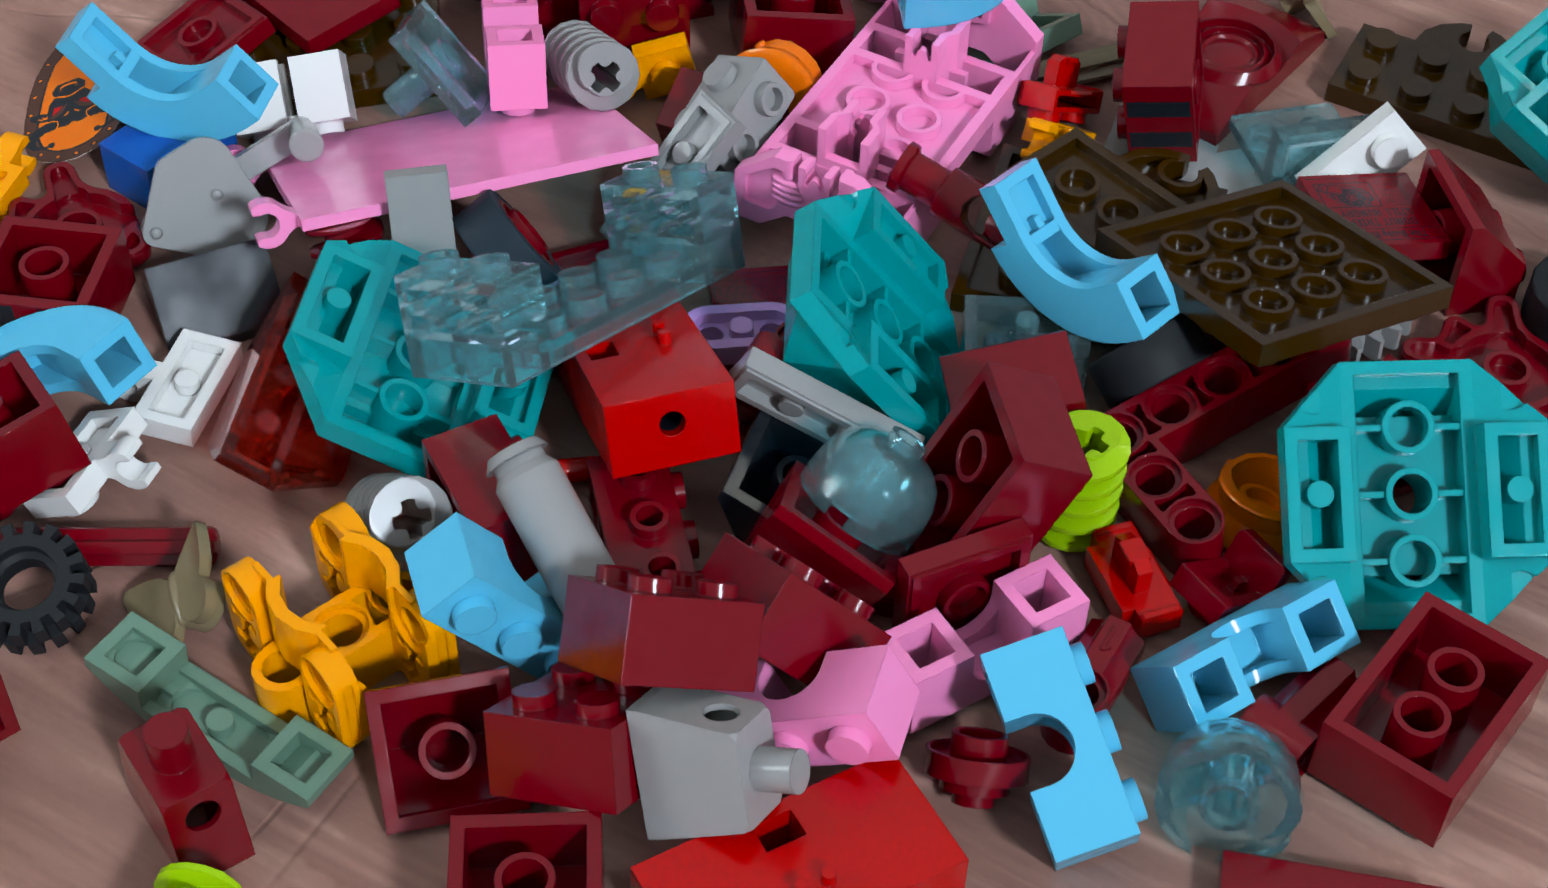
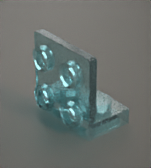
M1320 103L1233 115L1230 118L1229 129L1262 184L1283 179L1295 187L1297 182L1295 175L1371 114L1341 118L1331 103Z

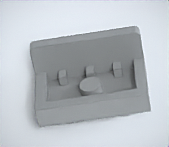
M718 55L714 62L705 70L702 82L686 108L678 114L674 126L701 90L713 96L747 128L717 167L731 183H734L735 168L743 159L754 156L769 139L792 102L794 91L765 58Z

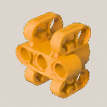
M341 501L318 514L310 526L318 572L331 600L300 618L287 607L281 576L277 575L273 578L258 561L249 556L221 571V579L234 630L243 647L253 659L251 675L258 705L286 723H289L296 715L309 723L314 721L317 728L352 748L370 736L363 691L373 687L396 671H403L409 682H416L460 674L456 635L422 618L410 573L400 570V566L391 550L371 537L360 516L350 505Z

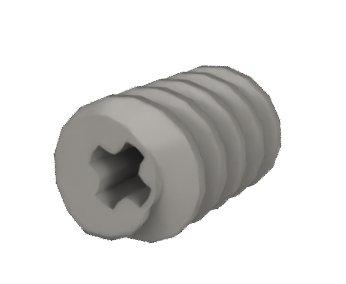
M570 20L562 22L549 31L545 39L546 74L553 83L590 110H612L620 107L631 98L637 88L640 73L638 62L628 48L587 21Z
M394 472L373 473L359 480L348 492L345 501L360 516L370 536L388 547L395 559L406 562L404 555L406 550L453 515V509L446 492L434 481L420 476ZM392 517H396L394 519V527L392 525Z

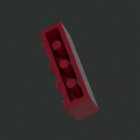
M601 456L586 458L588 496L594 526L615 565L640 569V574L661 576L662 569L696 573L702 571H696L693 559H698L700 556L695 522L693 519L683 521L680 510L687 508L686 491L681 471L670 472L668 467L612 479Z

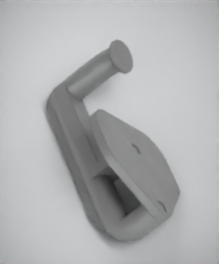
M298 116L233 156L224 143L207 136L190 139L160 158L154 167L145 217L141 223V232L145 242L153 247L198 255L254 240L255 233L265 231L269 214L252 217L249 212L248 203L255 198L261 197L250 180L290 154L302 162L317 160L324 151V141L318 129L308 118Z

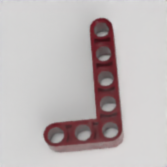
M1352 338L1326 346L1321 350L1310 351L1278 361L1273 365L1259 368L1254 364L1246 362L1240 357V354L1226 346L1208 358L1104 413L1112 416L1124 426L1131 442V455L1127 462V473L1123 480V491L1119 498L1118 514L1125 522H1133L1146 546L1150 548L1152 553L1170 573L1175 575L1182 563L1223 557L1224 513L1215 500L1182 464L1304 397L1307 382L1319 381L1332 365L1338 362L1350 361Z

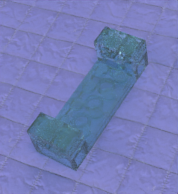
M651 160L624 165L622 167V175L600 184L610 249L597 253V261L587 266H576L561 270L557 274L558 280L548 285L542 284L539 263L510 261L508 253L495 252L473 258H459L458 250L440 249L420 255L418 257L419 265L394 275L412 376L416 378L515 388L745 267L733 172L708 171L707 164L702 162L680 164L671 169H659L658 162Z

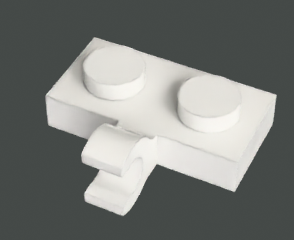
M1387 101L1298 172L1295 177L1298 179V176L1396 173L1427 148Z
M183 328L164 361L154 360L157 366L120 396L124 400L138 402L135 408L148 424L142 434L194 447L244 360L242 343Z
M134 406L89 411L73 433L92 464L73 474L66 484L57 488L47 489L23 504L35 519L63 516L75 517L89 510L97 502L100 495L99 490L108 478L114 479L132 489H145L162 468L158 462L144 463L134 457V454L143 444L139 437L148 424Z

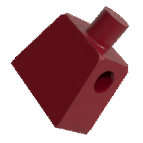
M178 707L170 712L156 714L145 724L123 734L118 739L117 744L129 792L172 863L191 862L225 871L255 855L232 780L187 708ZM203 804L208 822L196 827L186 825V816L195 805L198 807Z

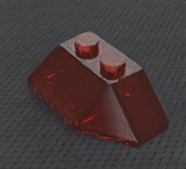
M295 271L289 277L244 354L207 443L214 461L272 492L336 487L343 480L353 450L317 435L282 346L309 280Z

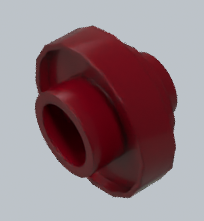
M962 726L952 729L951 738L934 739L926 743L924 772L933 778L939 779V787L952 793V803L973 809H989L994 807L995 799L1010 795V789L1023 787L1028 784L1031 757L1025 751L1009 746V736L1006 733L982 727Z

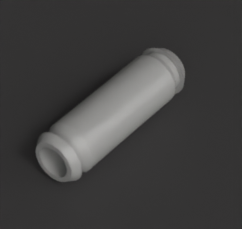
M530 436L508 446L487 461V477L496 478V495L563 615L568 574L595 576L597 564L615 565L559 461L547 455L544 451L549 443L537 436Z

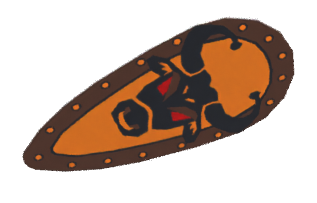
M56 48L45 61L35 80L29 98L24 126V135L29 136L30 140L25 147L28 156L35 157L39 162L47 163L76 159L96 149L101 141L113 134L120 123L118 119L100 109L87 98L95 83Z

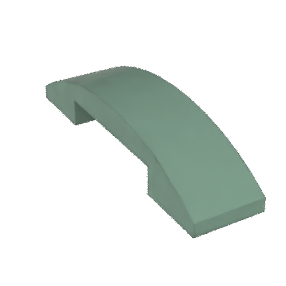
M133 611L84 657L85 666L110 691L145 721H148L156 714L170 712L178 707L187 708L223 763L230 778L274 799L309 808L354 758L351 748L300 716L296 715L289 723H286L188 661L187 649L184 643Z

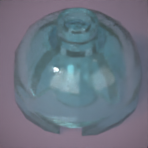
M850 426L837 432L819 448L800 473L804 490L823 513L826 512L831 504L835 505L842 513L849 517L842 526L844 531L866 545L891 555H901L905 548L908 551L919 538L935 510L938 494L932 469L922 457L926 452L925 446L913 434L898 426H894L890 432L876 426Z
M1226 717L1206 720L1187 730L1167 750L1160 765L1154 807L1160 827L1177 847L1191 854L1192 845L1221 851L1214 863L1219 864L1223 850L1264 857H1272L1282 852L1291 841V832L1298 825V822L1300 824L1303 812L1304 791L1296 758L1275 733L1254 721Z

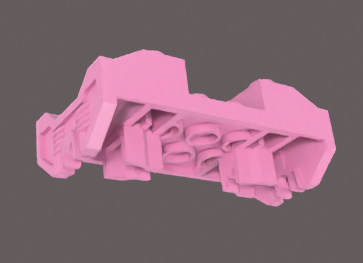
M887 0L757 153L752 157L743 159L735 168L734 214L757 223H763L784 216L794 219L795 211L816 200L852 194L858 190L875 187L916 232L927 241L941 221L929 214V207L900 189L893 193L886 188L887 181L895 164L913 141L922 147V154L951 171L959 168L971 151L990 157L1014 125L1023 106L1017 102L1021 81H1036L1039 77L1044 33L1015 0H1004L992 10L968 21L941 27L911 29L903 28L898 1ZM968 47L984 52L994 64L967 55Z

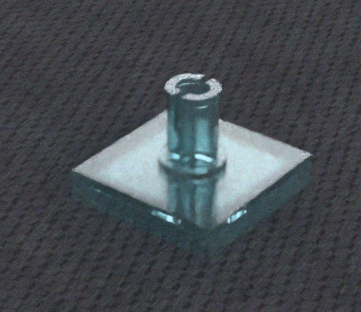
M422 0L405 15L388 40L411 68L383 92V96L398 115L405 117L435 93L461 124L467 127L483 113L489 101L486 70L428 3Z

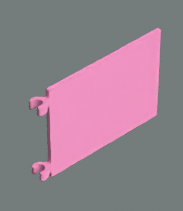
M557 87L547 89L548 109H535L533 113L524 116H509L503 114L502 111H491L489 101L348 130L340 134L322 136L324 151L317 160L302 162L290 154L250 180L254 185L262 174L268 172L288 206L270 197H259L250 201L248 208L252 217H259L265 214H271L276 217V224L271 230L254 234L259 248L272 249L283 244L289 234L297 227H301L302 231L306 232L389 214L384 171L446 164L450 198L454 200L482 194L489 189L496 191L658 156V143L616 109L608 111L590 110L577 102L576 99L572 98L563 89ZM236 144L227 146L233 156L246 149Z

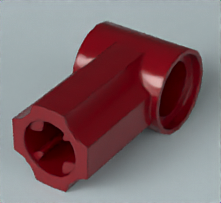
M1111 614L1103 619L1092 618L1078 641H1081L1084 645L1096 679L1095 683L1085 686L1095 712L1107 709L1108 712L1111 711L1132 674L1130 668L1138 664L1145 649V641L1137 635L1132 624ZM1040 726L1041 736L1050 747L1058 752L1074 755L1071 745L1061 733L1050 727Z
M1334 657L1309 672H1301L1274 698L1268 694L1261 695L1239 718L1230 735L1229 743L1286 786L1293 785L1307 772L1324 720L1357 680L1355 670L1341 659Z

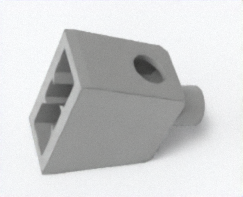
M652 687L625 710L648 840L660 841L745 834L754 830L781 802L782 794L801 795L807 788L810 778V759L808 753L804 749L775 746L770 710L762 702L714 690Z

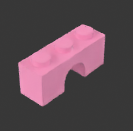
M481 0L483 49L491 111H502L503 114L509 116H524L533 113L535 109H548L545 40L542 24H539L537 0Z
M1051 554L995 579L992 595L987 606L974 620L957 630H954L939 610L934 608L885 631L892 636L887 644L890 645L921 691L908 729L910 735L991 695L981 668L980 654L1063 626L1069 645L1079 641L1085 630L1090 599Z
M889 644L827 651L815 679L796 695L791 694L770 663L764 659H758L754 692L714 690L762 702L770 710L775 746L804 749L808 753L810 767L845 764L860 765L868 762L899 760L921 692Z

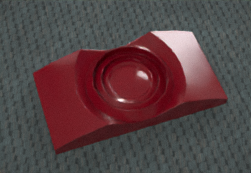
M1207 0L1200 10L1204 86L1199 139L1214 146L1219 144L1325 41V31L1259 0Z

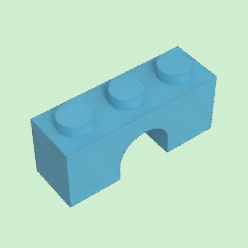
M455 512L404 552L422 618L538 679L551 672V666L559 662L558 654L563 615L539 572L525 582L518 575L508 557L504 541L501 537Z
M1335 579L1286 583L1138 663L1131 667L1130 670L1156 731L1202 732L1256 702L1250 687L1278 675L1291 672H1309L1361 643V640Z
M1063 626L980 654L981 668L1005 733L1009 734L1030 726H1046L1061 733L1073 750L1074 762L1064 778L1052 785L1030 792V802L1055 871L1137 843L1141 834L1137 823L1148 819L1147 811L1134 778L1120 780L1111 754L1122 750L1121 743L1108 710L1104 709L1095 712L1085 686L1095 683L1096 679L1083 643L1080 641L1069 645Z

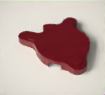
M56 162L45 168L43 180L46 195L36 200L19 197L12 200L8 206V216L123 227L133 268L142 265L151 257V245H148L143 238L140 222L135 214L133 204L123 195L87 185L80 179L75 168L68 162Z
M1495 295L1489 298L1483 311L1482 325H1473L1462 317L1450 316L1443 322L1440 334L1437 337L1410 338L1401 344L1397 359L1401 361L1473 360L1500 381L1523 404L1528 403L1548 419V344L1534 336L1525 327L1521 319L1519 304L1514 298L1506 295Z

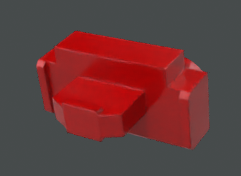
M1052 53V56L1047 61L1043 82L1022 80L1017 102L1028 106L1026 116L1029 118L1037 117L1055 123L1063 120L1085 124L1087 114H1099L1104 92L1102 89L1077 84L1081 65L1079 58Z
M1127 521L1095 529L1091 535L1090 546L1086 548L1084 566L1111 615L1131 623L1134 631L1140 638L1151 637L1159 632L1180 627L1184 610L1171 589L1172 586L1153 553L1144 543L1133 522Z

